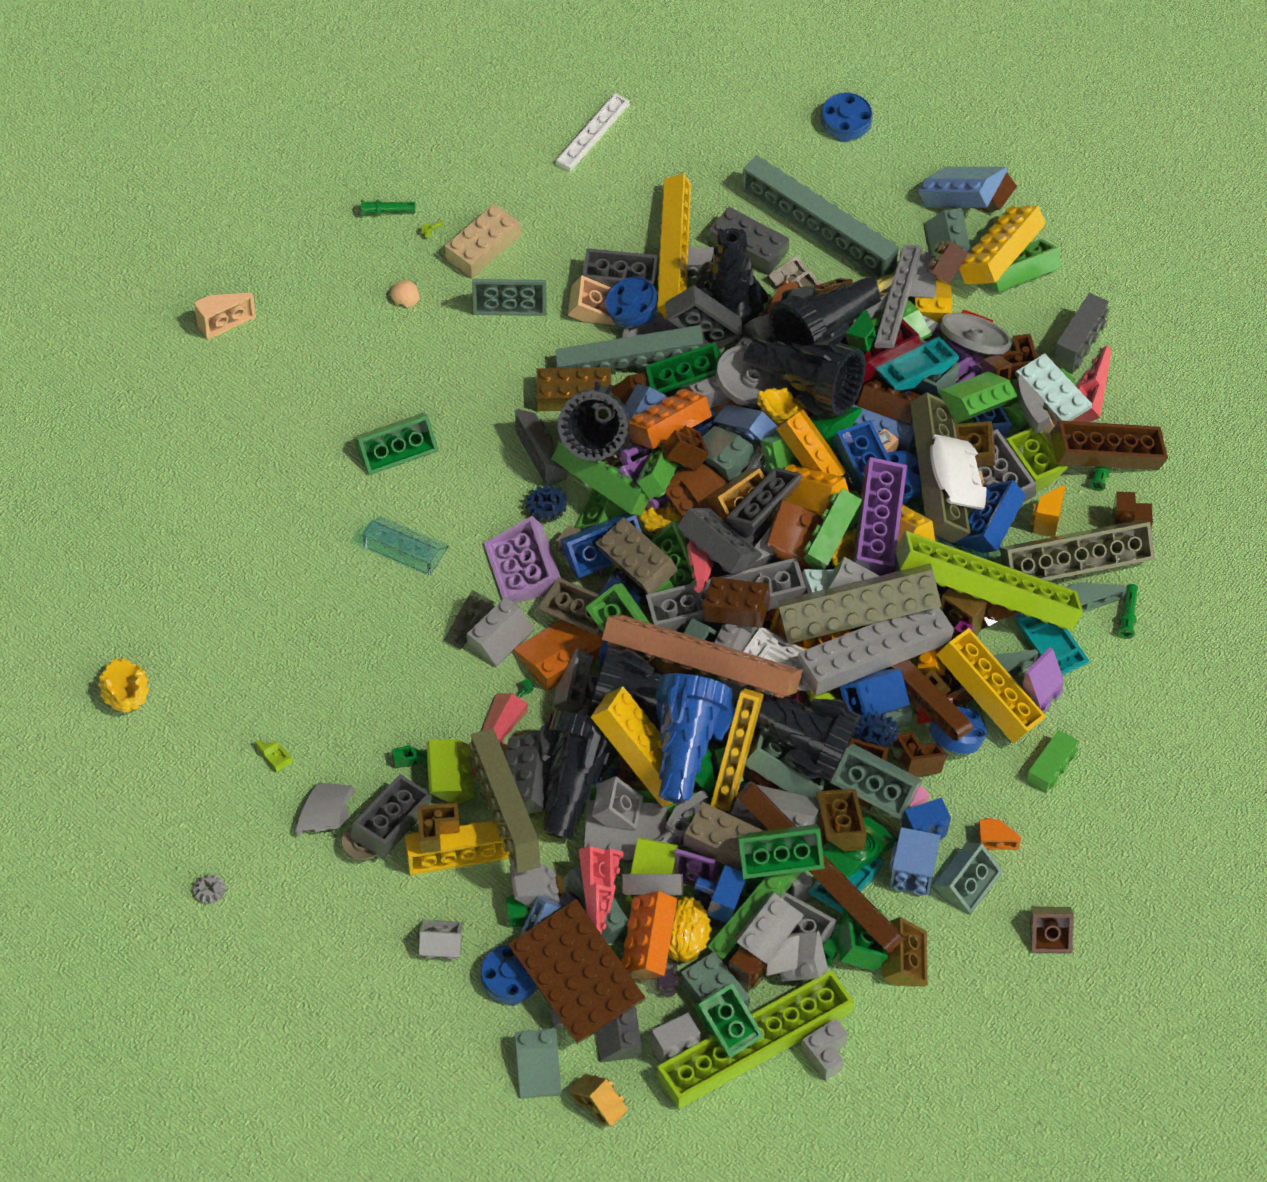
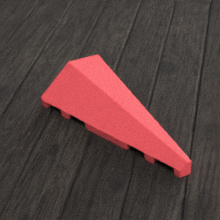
M1108 345L1102 347L1101 356L1093 361L1094 367L1086 371L1076 386L1092 403V408L1072 421L1091 422L1100 418L1112 351Z
M689 539L687 551L690 566L694 567L692 578L696 579L697 583L694 589L700 593L706 587L714 561L708 557L709 554L695 546L696 543Z
M497 693L482 731L494 728L498 741L502 746L504 738L528 712V703L512 693ZM473 768V778L475 777L476 768Z
M590 846L579 849L586 911L602 934V931L606 929L607 924L604 922L606 914L610 913L616 885H614L615 877L620 872L618 867L619 860L623 858L624 852L614 849L602 850Z

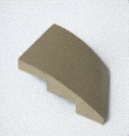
M797 255L767 276L775 287L787 280H791V282L796 281L798 288L822 284V282L819 283L810 269L807 270Z

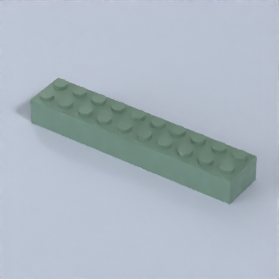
M757 155L743 167V192L877 279L885 275H891L896 270L899 246L894 242L889 241L879 232H875L865 223H861L851 214L839 209L837 205L825 200L823 196L811 191L809 187L797 182L795 178L783 173L781 169L774 167Z

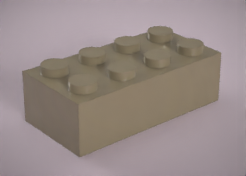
M624 517L596 542L602 554L647 594L654 593L678 571L672 559Z
M702 802L685 832L683 845L731 868L742 871L737 834L763 830Z

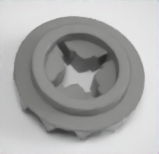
M208 873L207 876H200L199 880L195 881L193 891L197 900L205 904H212L223 898L226 886L223 879L219 878L217 874L214 876ZM205 884L213 886V892L209 889L206 890Z

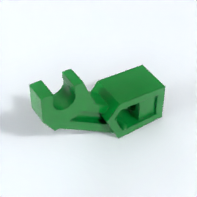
M411 745L392 749L395 768L414 766L415 763L422 764L428 773L427 752L413 748Z
M842 918L838 922L831 940L827 938L823 944L826 962L829 966L835 960L839 951L838 944Z

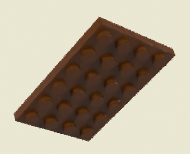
M577 899L508 944L577 1045L646 999Z

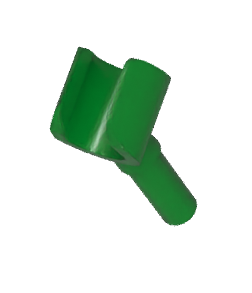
M529 678L524 679L520 683L523 689L516 696L521 698L525 693L529 694L533 691L534 687Z

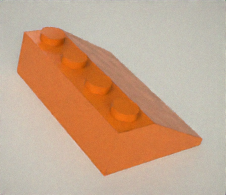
M560 620L517 646L513 651L548 691L559 684L576 649H580L593 656L592 663L600 659L599 652L603 643V634L597 636Z

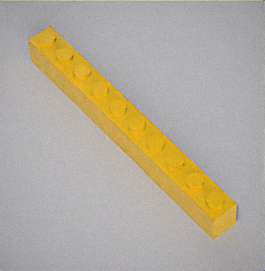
M684 173L665 178L664 187H662L663 212H661L662 225H660L662 233L660 237L661 250H659L660 263L658 264L660 272L658 276L659 289H657L658 303L656 307L665 319H667L665 302L687 289L691 184Z

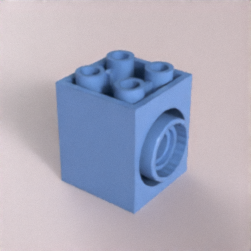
M901 827L898 842L895 841L889 865V869H892L890 888L900 892H913L919 896H929L941 835Z

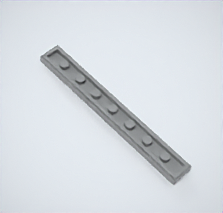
M903 245L876 336L875 348H894L922 252L921 245Z

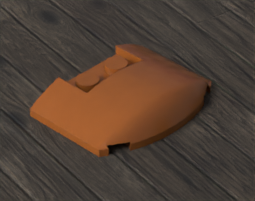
M702 463L696 471L691 468L681 467L675 470V474L666 488L665 495L683 518L689 508H710L712 510L706 498L727 483L716 470L705 463Z
M781 500L766 545L772 547L775 552L774 555L779 560L784 561L797 557L801 571L812 569L803 559L806 553L803 550L808 541L812 542L814 538L812 533L817 524L821 525L823 519H821V516L803 509L801 506ZM831 560L828 566H826L823 570H830L832 565Z

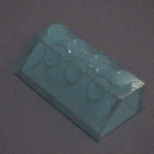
M382 516L371 520L362 534L363 547L430 576L448 549V545Z

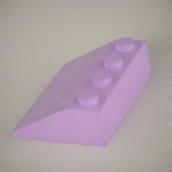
M532 516L484 542L503 599L507 597L513 603H518L547 595L557 578H561L543 525Z

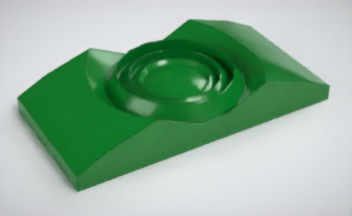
M871 816L863 818L867 833L864 850L843 851L830 841L822 847L823 854L848 879L892 848L894 842L899 840Z

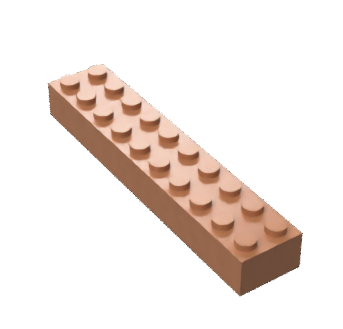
M621 614L607 618L602 640L608 641L610 646H625L626 649L635 653L637 651L644 652V656L649 658L657 656L663 658L662 661L669 664H674V662L680 663V667L691 670L692 667L699 669L701 674L710 675L713 673L718 675L717 678L721 680H735L736 684L740 686H747L748 684L755 686L754 689L760 692L771 691L774 696L780 698L797 693L803 671L802 669Z

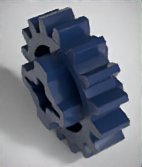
M544 484L543 488L537 485V490L531 489V495H527L526 508H528V513H533L534 518L539 517L540 522L546 519L547 523H549L551 518L557 521V516L562 517L563 512H566L567 498H565V492L561 493L560 487L554 489L553 484L550 487Z
M875 711V715H872L870 712H867V717L861 715L855 734H857L858 740L862 739L861 741L886 747L887 744L892 746L893 741L897 740L899 727H897L896 721H892V716L885 717L886 713L879 715L878 711Z

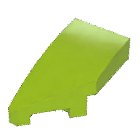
M261 740L255 741L257 748L276 772L293 763L292 757L282 746H279L278 741H272V743H262Z

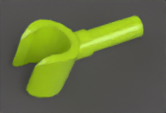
M443 221L432 225L423 224L421 234L426 233L425 237L429 238L434 229L444 224Z

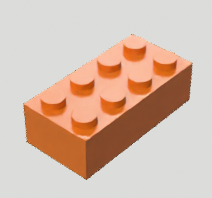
M681 389L672 397L664 398L661 403L648 407L645 412L634 415L630 419L629 426L632 442L655 449L665 443L674 430L680 432L685 425L692 428L710 418L712 414L707 397L687 389Z
M660 891L633 897L627 937L624 943V955L621 961L628 973H631L632 979L643 981L665 976L677 898Z

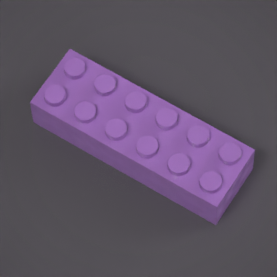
M870 457L864 467L860 498L862 501L859 506L852 561L875 574L886 575L890 574L895 567V548L898 543L907 465Z

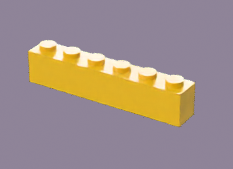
M748 689L740 692L711 802L712 807L728 812L734 807L764 696L762 693Z

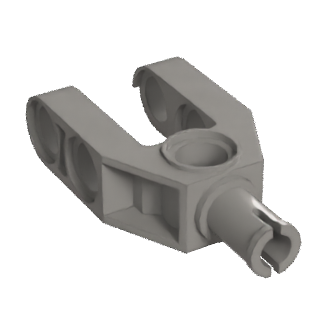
M699 791L691 796L689 801L676 806L666 823V833L655 839V841L675 843L678 847L685 846L683 845L684 835L690 825L687 818L691 815H696L702 802L707 804L711 800L704 791Z

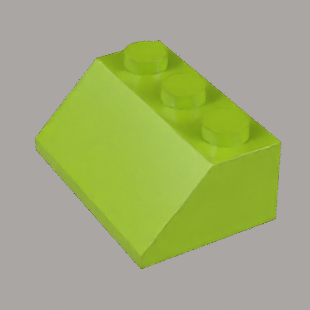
M1030 428L1006 439L1008 445L1036 483V491L1049 486L1068 467L1067 465L1057 464L1053 444L1043 431L1036 434Z
M459 739L427 741L430 794L450 803H458V805L474 797L473 768L470 763L472 755L467 743Z

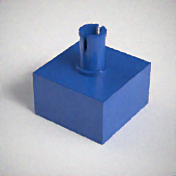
M725 865L719 882H716V884L701 877L698 878L694 889L710 894L712 897L707 916L725 923L729 922L746 880L743 879L742 871Z

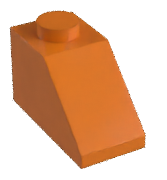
M985 818L979 820L978 840L987 850H1019L1021 836L1000 819Z

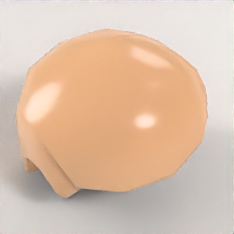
M398 281L391 288L390 296L398 306L402 304L406 308H410L420 299L419 290L412 281Z

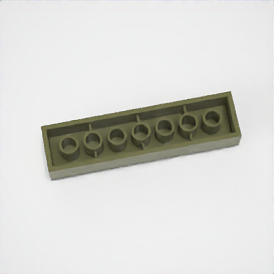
M925 393L910 402L926 518L933 522L934 535L955 543L970 534L967 507L947 502L946 499L950 498V496L944 489L940 490L934 476L930 458V446L935 441L932 439L933 435L937 434L957 439L955 421L942 399Z
M1145 520L999 547L1002 565L1046 581L1155 559L1150 522Z
M931 563L778 601L788 644L942 607Z
M494 728L471 734V742L468 745L473 756L470 757V763L472 768H476L475 775L477 781L482 783L481 791L483 796L487 795L486 803L488 809L493 811L494 824L498 823L499 837L504 838L503 846L505 852L509 851L510 853L508 854L510 865L515 866L517 873L540 868L539 839Z

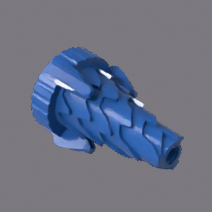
M673 673L659 677L655 697L658 701L657 716L661 728L662 764L659 779L662 781L659 797L673 802V804H681L689 801L692 796L696 774L700 773L702 759L707 752L709 740L713 735L717 741H722L723 735L727 732L733 721L736 709L732 704V690L727 685L701 676Z

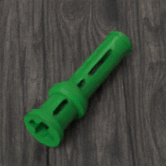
M361 200V216L365 214H376L379 216L381 213H415V201L381 202L376 200L375 202H365Z
M1095 466L1092 471L1093 478L1089 481V486L1095 491H1103L1106 487L1105 480L1110 474L1108 467Z
M1135 584L1126 585L1124 609L1119 617L1121 624L1117 634L1124 639L1133 638L1135 635L1134 624L1137 618L1134 614L1138 586Z

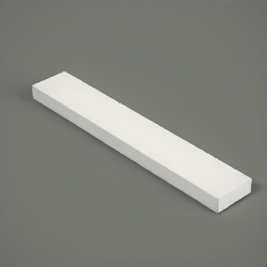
M614 93L556 159L555 165L571 172L630 105V100Z

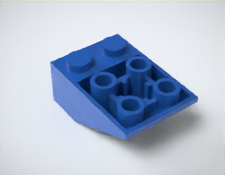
M901 668L877 671L840 686L843 701L847 702L849 709L866 717L867 712H870L872 715H875V711H878V714H883L910 705Z

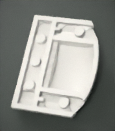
M937 434L933 435L932 439L935 441L930 446L932 469L940 490L944 489L950 496V498L946 499L947 502L983 510L986 502V487H982L975 459V456L978 454L968 441Z
M762 627L759 628L743 652L797 668L798 653L805 649L794 643L788 644L786 639ZM801 675L798 691H812Z

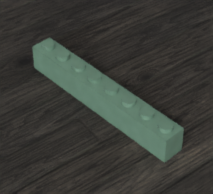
M701 325L560 348L556 349L557 368L611 367V369L658 362L705 346L704 334Z

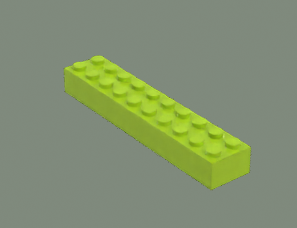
M905 531L895 548L900 570L931 563L935 581L938 585L948 586L960 593L965 592L977 599L982 598L994 605L999 604L1011 611L1016 610L1028 617L1033 616L1045 623L1050 622L1059 628H1067L1073 631L1083 614L1077 591L917 534Z
M831 970L751 1014L764 1037L733 1057L729 1058L714 1037L711 1036L657 1066V1078L677 1108L681 1109L801 1042L805 1037L832 1020H840L853 1013L854 1000Z

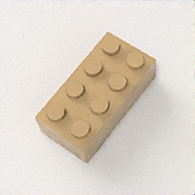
M493 204L445 245V259L470 278H473L521 236V223Z

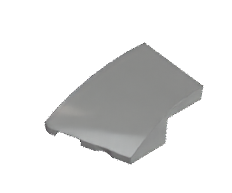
M318 782L303 807L296 827V834L302 835L303 831L312 829L320 832L326 829L340 828L349 817L345 803L354 793L353 786Z

